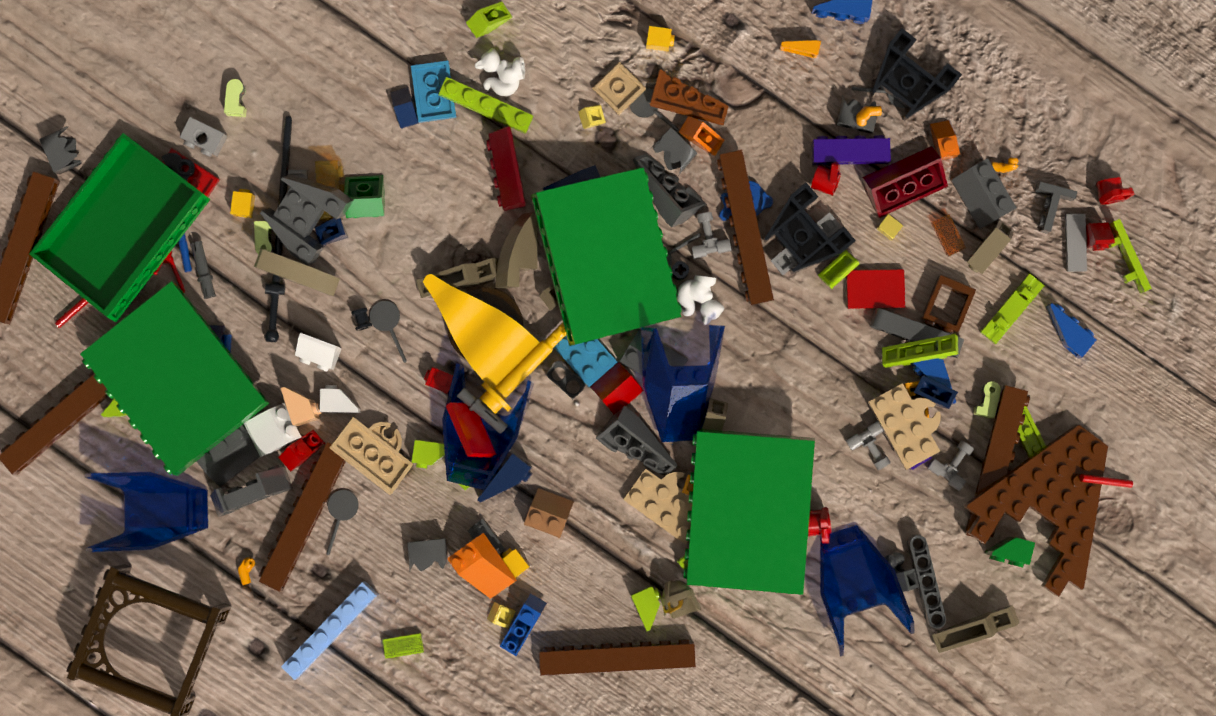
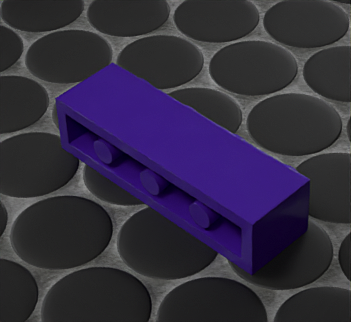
M884 135L874 136V139H866V136H855V139H847V136H836L835 139H828V136H818L812 141V165H832L834 162H838L839 165L889 164L891 161L890 138H885Z

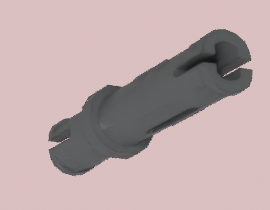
M196 241L195 244L190 243L199 276L197 280L201 284L203 298L210 299L211 296L216 297L212 284L213 276L209 272L203 242Z
M465 387L457 394V397L469 406L470 411L477 413L499 434L507 428L508 425L487 408L479 397L476 398Z

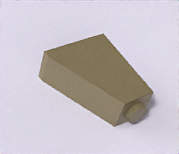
M998 220L967 261L969 268L976 273L980 272L983 274L1010 242L1014 230L1001 220Z
M710 398L702 429L723 430L728 409L727 402Z

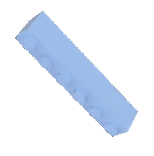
M366 581L362 582L281 667L294 680L298 679L379 594Z

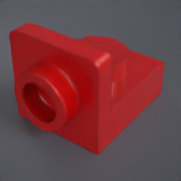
M432 367L425 374V385L448 394L455 376Z

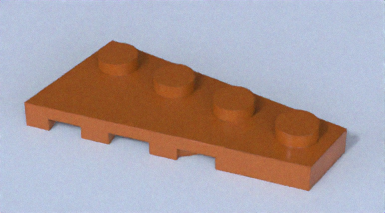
M659 70L650 106L724 125L728 105L708 94L704 95L693 86L689 87L678 78H673L665 74V71Z

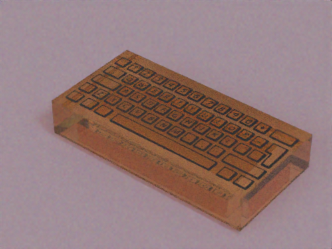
M950 214L932 222V226L948 257L966 249Z

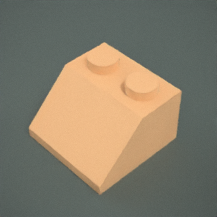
M281 388L292 425L301 426L320 419L319 414H322V412H320L318 403L290 388Z

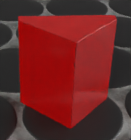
M619 362L590 386L613 414L623 406H627L644 391Z

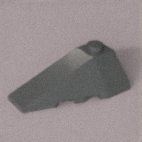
M647 153L633 158L636 168L644 167V171L648 174V187L653 194V202L659 214L671 228L684 223L705 206L706 203L691 187H684L678 182V177L675 175L672 177L667 174L665 167Z
M626 406L618 410L596 436V439L609 450L615 453L618 450L628 455V459H637L643 462L645 467L664 476L677 467L676 462L643 421Z

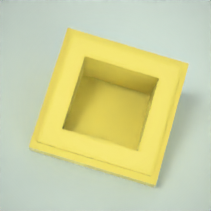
M601 105L585 107L579 111L583 129L606 123Z
M888 214L877 230L892 241L903 225Z
M494 602L487 620L508 629L516 611Z

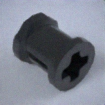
M683 261L676 262L672 267V276L677 280H683L687 277L689 273L688 265ZM678 266H682V269H685L682 275L675 272Z
M367 308L351 312L357 326L355 328L356 331L372 327V323H369Z

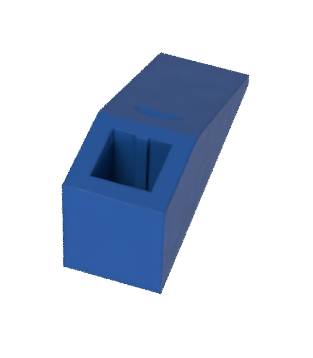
M831 0L814 6L811 14H816V17L819 18L830 16L835 17L834 19L838 21L849 19L853 20L854 23L864 24L870 19L873 0Z
M1057 303L1048 304L1046 308L1063 347L1078 359L1083 358L1097 341L1093 337L1094 333L1088 328L1083 329L1078 325L1079 321L1071 315L1067 316L1064 313V309Z
M936 358L911 363L913 366L912 370L919 377L925 376L952 389L943 359Z
M530 593L500 647L517 656L547 603Z

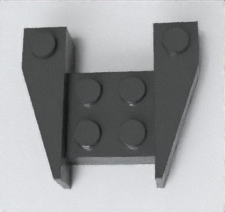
M289 174L281 178L283 182L290 186V189L277 210L274 211L271 208L262 210L260 214L288 251L308 266L317 260L325 247L309 236L324 211L335 219L341 218L346 214L354 200L339 189Z
M276 465L267 471L256 473L257 479L247 482V487L244 488L242 486L225 488L223 486L215 489L210 497L218 517L240 510L239 508L267 497L293 489L286 468Z

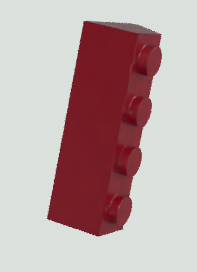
M509 126L490 133L489 139L486 140L488 151H492L493 158H490L491 168L496 170L497 175L493 177L495 188H499L500 195L497 196L499 207L503 206L504 211L526 207L513 135Z
M932 146L862 177L866 192L879 218L948 187L941 157Z

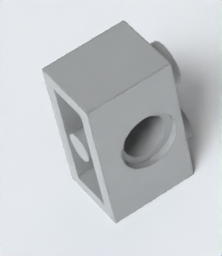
M189 117L180 135V138L184 140V145L192 149L196 146L201 149V153L209 157L212 154L218 157L228 137L224 133ZM206 134V141L199 143V137Z

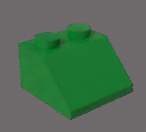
M384 175L345 177L344 194L354 200L346 212V218L384 216Z

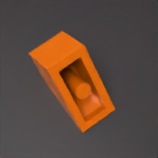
M690 116L687 117L679 131L688 141L713 156L717 154L725 141L703 121Z
M949 120L930 124L935 151L941 157V160L959 156L960 150L957 137Z

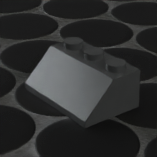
M988 158L951 180L979 230L1017 208Z
M639 330L619 363L669 392L688 359Z
M243 424L201 457L197 463L221 487L257 460L260 455Z

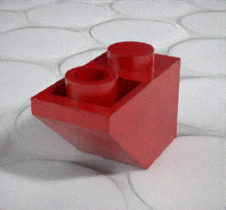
M1109 222L1089 223L1086 225V248H1092L1093 251H1104V249L1109 248V245L1115 243Z
M313 429L288 446L278 458L291 472L314 455L323 444L325 445V442Z

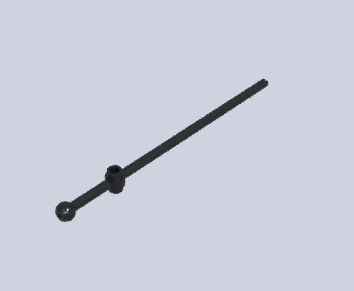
M291 116L285 117L278 207L287 194V184L281 178L288 175L292 131ZM276 235L274 253L282 256L283 243ZM274 274L272 276V283H266L265 294H271L269 327L264 334V339L266 342L276 343L279 340V333L276 331L279 295H285L286 284H280V277Z

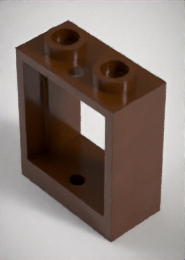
M938 276L920 319L925 320L924 324L930 327L937 325L944 332L950 334L958 333L976 289L945 276ZM941 286L966 297L955 325L930 315Z

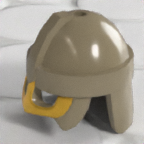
M680 580L665 583L661 599L665 617L667 613H670L671 617L675 619L701 610L693 588H690L689 585Z

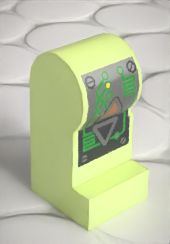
M232 79L227 83L224 113L227 116L246 117L247 110L242 106V97L245 95L246 88L238 79Z
M254 221L255 250L257 254H259L260 249L274 253V245L271 243V230L273 229L266 221Z
M991 381L982 386L981 405L974 407L973 415L990 419L995 418L1001 392L998 383Z

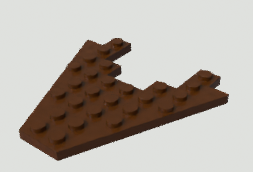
M1073 426L964 504L963 507L977 516L967 533L982 544H986L1004 513L1015 521L1021 522L1030 507L1056 526L1046 543L1060 552L1059 557L1041 586L1058 597L1068 582L1079 590H1083L1102 484L1081 482L1079 478L1081 474L1103 477L1108 446L1082 426Z

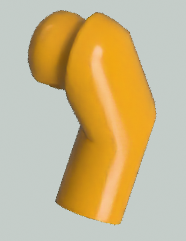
M881 106L863 107L856 115L857 125L865 126L870 116H881Z
M1010 157L1008 164L993 161L991 164L996 172L1006 173L1016 170L1019 166L1017 165L1019 160L1018 158Z
M251 557L243 559L238 567L242 586L251 583L249 573L255 566V560Z

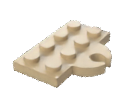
M903 383L868 402L905 470L940 452L931 435L940 424V411L936 412L932 418H927L924 415V410L927 407H934L936 405L934 402L926 398L912 400Z
M352 417L329 448L391 495L413 466L412 462L399 453L402 446L400 432L398 429L394 430L392 438L388 439L384 436V430L390 427V423L378 422L367 428Z
M645 468L623 500L686 545L688 542L686 541L687 529L691 528V522H687L688 510H692V503H689V495L682 493L683 489L677 486V480L683 477L685 473L672 472L660 479Z

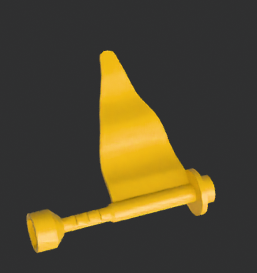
M433 274L427 275L423 283L438 306L455 343L470 366L484 381L481 386L486 391L479 398L495 414L502 407L509 412L512 408L504 400L566 336L563 322L545 340L539 342L523 326L502 311L445 283Z

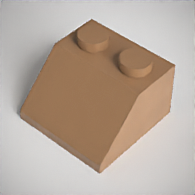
M538 488L524 525L561 538L574 501Z

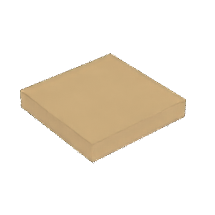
M620 62L592 88L618 115L624 112L646 90Z

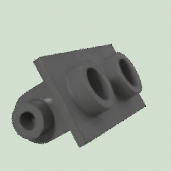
M483 519L467 530L473 539L484 533L498 554L505 551V548Z

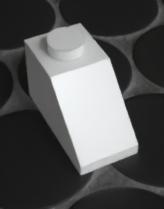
M325 385V389H320V412L361 413V409L343 390L337 389V385Z

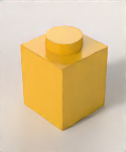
M649 26L646 49L669 52V46L673 47L675 35H671L672 29Z
M239 189V192L233 191L231 215L253 218L255 195L250 193L251 190Z
M509 548L502 554V560L515 578L530 567L517 548L513 551Z

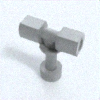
M712 212L698 214V223L703 224L706 240L702 241L703 245L692 247L694 259L706 257L709 253L718 252V254L732 251L729 239L718 241L717 238H713L710 221L713 220Z
M879 421L868 426L867 430L863 433L855 434L846 440L851 450L860 445L863 448L867 446L877 461L874 463L877 470L891 463L887 456L883 458L874 443L877 440L875 436L884 431Z
M962 440L957 446L959 451L950 464L945 463L943 465L936 459H933L927 468L937 476H943L949 481L948 484L958 491L962 489L966 480L957 475L959 471L956 468L966 454L970 456L974 448Z

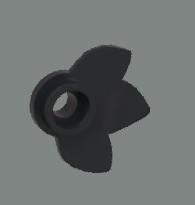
M168 153L162 156L164 163L186 181L194 174L195 164L191 160L182 159L176 153ZM188 165L189 170L184 172L183 167Z

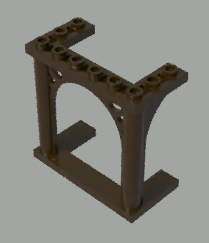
M126 564L110 567L103 576V580H105L103 587H100L97 591L96 598L98 600L96 605H93L89 611L88 616L90 620L82 629V640L80 643H77L74 649V654H76L74 660L70 661L67 667V679L72 681L83 680L170 714V716L189 715L196 698L191 692L217 626L225 624L232 606L223 603L211 607L132 575L130 573L132 567ZM115 591L122 593L124 598L122 604H117L114 601L113 594ZM129 595H135L134 599L130 600ZM134 603H152L206 624L178 697L128 679L118 673L110 664L104 647L105 632L111 619L124 607ZM110 604L114 607L112 612L107 611L110 608ZM101 623L104 624L103 629L100 628ZM97 640L99 642L98 648L91 649L95 645L94 641ZM91 653H100L101 659L99 662L94 663L96 657L90 655ZM102 664L106 665V671L102 668H100V670L96 668L100 667Z

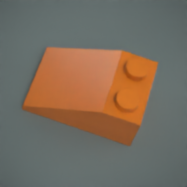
M484 533L447 558L459 576L490 599L517 581Z

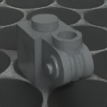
M900 552L889 554L882 561V566L887 571L885 576L890 594L910 591L920 587L915 568L904 570L901 567L905 559Z

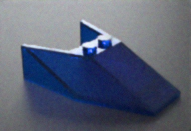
M709 325L710 361L707 365L670 366L657 328L642 327L643 388L661 442L693 441V434H697L698 429H702L715 385L725 326Z
M456 363L446 405L450 402L464 403L457 397V394L464 387L466 388L464 366ZM527 381L524 393L509 415L496 414L508 425L501 434L481 418L496 452V455L493 457L467 456L445 407L442 424L447 481L482 490L486 489L519 436L534 386L532 381Z
M152 472L85 474L87 479L119 488L124 493V532L118 536L86 547V552L152 550L208 528L207 489Z
M858 525L830 533L829 543H822V537L820 536V595L840 657L844 656L845 617L867 609L886 605L910 634H914V620L895 570Z

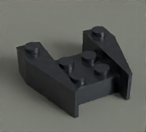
M901 28L887 46L870 95L873 96L879 87L910 110L903 118L906 121L947 94L962 74L948 63L936 77L929 74L905 55L917 39Z
M807 183L791 194L763 240L766 243L774 236L795 259L798 265L790 271L791 274L839 256L856 241L844 226L828 238L805 209L817 200L818 195Z

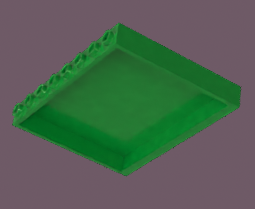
M122 133L116 139L111 149L103 156L98 166L92 170L91 175L80 186L74 197L69 200L64 210L58 214L50 228L45 231L40 241L34 245L29 255L103 315L117 322L151 278L154 271L158 269L211 199L126 134Z
M644 167L531 195L569 346L681 317L682 308L677 301V288L672 282V269L667 262V249L663 246V233L658 226V213L653 207V194L649 190L648 174L644 171Z
M172 281L80 353L84 358L82 360L83 364L88 369L91 368L95 374L93 376L99 384H104L107 388L105 390L106 394L111 399L114 398L117 401V408L121 413L127 414L130 418L128 420L130 425L141 432L140 438L144 443L151 445L153 455L158 460L161 458L165 464L163 465L164 469L170 475L179 476L269 404L265 396L183 291Z
M698 429L697 434H693V445H696V453H692L691 464L695 465V470L691 472L690 484L694 485L693 491L689 492V503H692V510H688L687 522H691V528L687 529L686 541H690L689 548L685 550V560H688V567L684 568V579H687V585L803 595L815 438Z

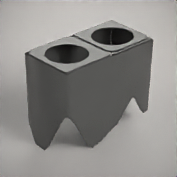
M842 95L836 125L872 134L877 116H870L865 126L857 125L856 115L863 106L854 99L847 104ZM873 101L870 106H876V102Z
M67 126L39 139L53 172L59 175L82 164L80 160H73L78 155L75 153L76 139L59 137L68 128Z
M672 128L654 144L655 153L664 151V161L668 170L681 167L679 175L697 155V152Z
M556 361L547 371L546 376L573 400L583 391L586 385L575 374L571 375L572 372L563 362ZM557 367L563 368L566 373L565 378L561 381L555 380L552 376L553 370ZM575 380L579 383L580 389L577 393L572 394L567 391L566 385L569 381Z
M446 538L408 542L409 572L414 564L420 571H423L430 567L434 561L438 562L443 569L448 560Z

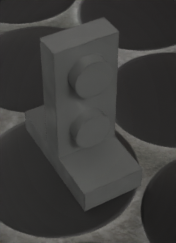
M1040 181L1036 184L1035 192L1049 195V197H1046L1043 208H1046L1044 216L1041 215L1038 226L1041 227L1040 232L1048 234L1052 230L1059 200L1073 201L1076 199L1078 191Z

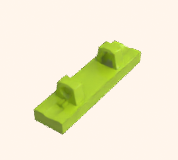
M1118 219L1110 223L1115 243L1109 245V248L1119 246L1130 271L1129 274L1122 276L1124 282L1128 283L1134 280L1139 293L1152 289L1121 220Z
M1028 274L980 333L994 345L997 344L1043 289L1044 285L1034 276ZM1019 294L1024 295L1027 298V300H1025Z
M951 334L882 347V365L885 368L897 365L906 366L914 362L936 358L944 359L947 356L957 355L958 336Z

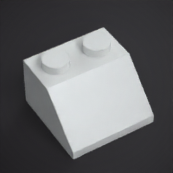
M300 333L295 356L300 357L299 361L308 365L311 362L318 364L317 368L328 372L329 368L334 370L342 348Z
M284 403L268 409L244 423L260 457L291 445L301 438L297 427L292 425Z

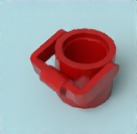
M832 163L831 169L819 165L811 188L833 196L838 188L841 177L839 163Z
M1121 177L1096 182L1100 205L1123 202L1135 194L1132 187L1123 188Z
M823 507L821 510L810 511L808 537L821 535L822 543H829L831 522L828 508Z

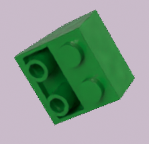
M1009 536L985 550V554L990 555L989 559L1004 563L1006 559L1009 560L1008 564L1023 568L1024 564L1030 565L1035 542Z

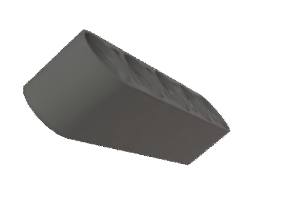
M880 308L875 309L870 323V327L910 342L951 335L950 333ZM958 337V354L951 357H959L964 343L963 338Z
M912 535L908 538L907 546L920 586L918 590L925 619L931 627L941 628L946 623V616L928 544L923 536ZM919 538L922 542L921 547L918 549L913 547V540ZM921 557L926 559V565L923 568L917 565V561ZM925 576H929L931 579V583L927 587H924L922 584V579ZM930 595H934L936 598L933 605L927 604V597ZM934 614H939L940 616L938 624H933L931 621Z

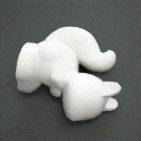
M494 48L485 52L481 56V60L475 63V68L483 69L486 72H497L499 79L490 77L484 81L483 87L485 90H489L491 87L500 96L514 94L518 89L519 81L525 79L524 59L517 57L513 62L500 60V56Z
M695 275L694 280H687L678 287L677 300L685 308L682 311L684 316H691L694 313V301L701 303L700 313L705 325L721 315L725 309L724 306L718 301L712 300L711 286L716 283V278Z

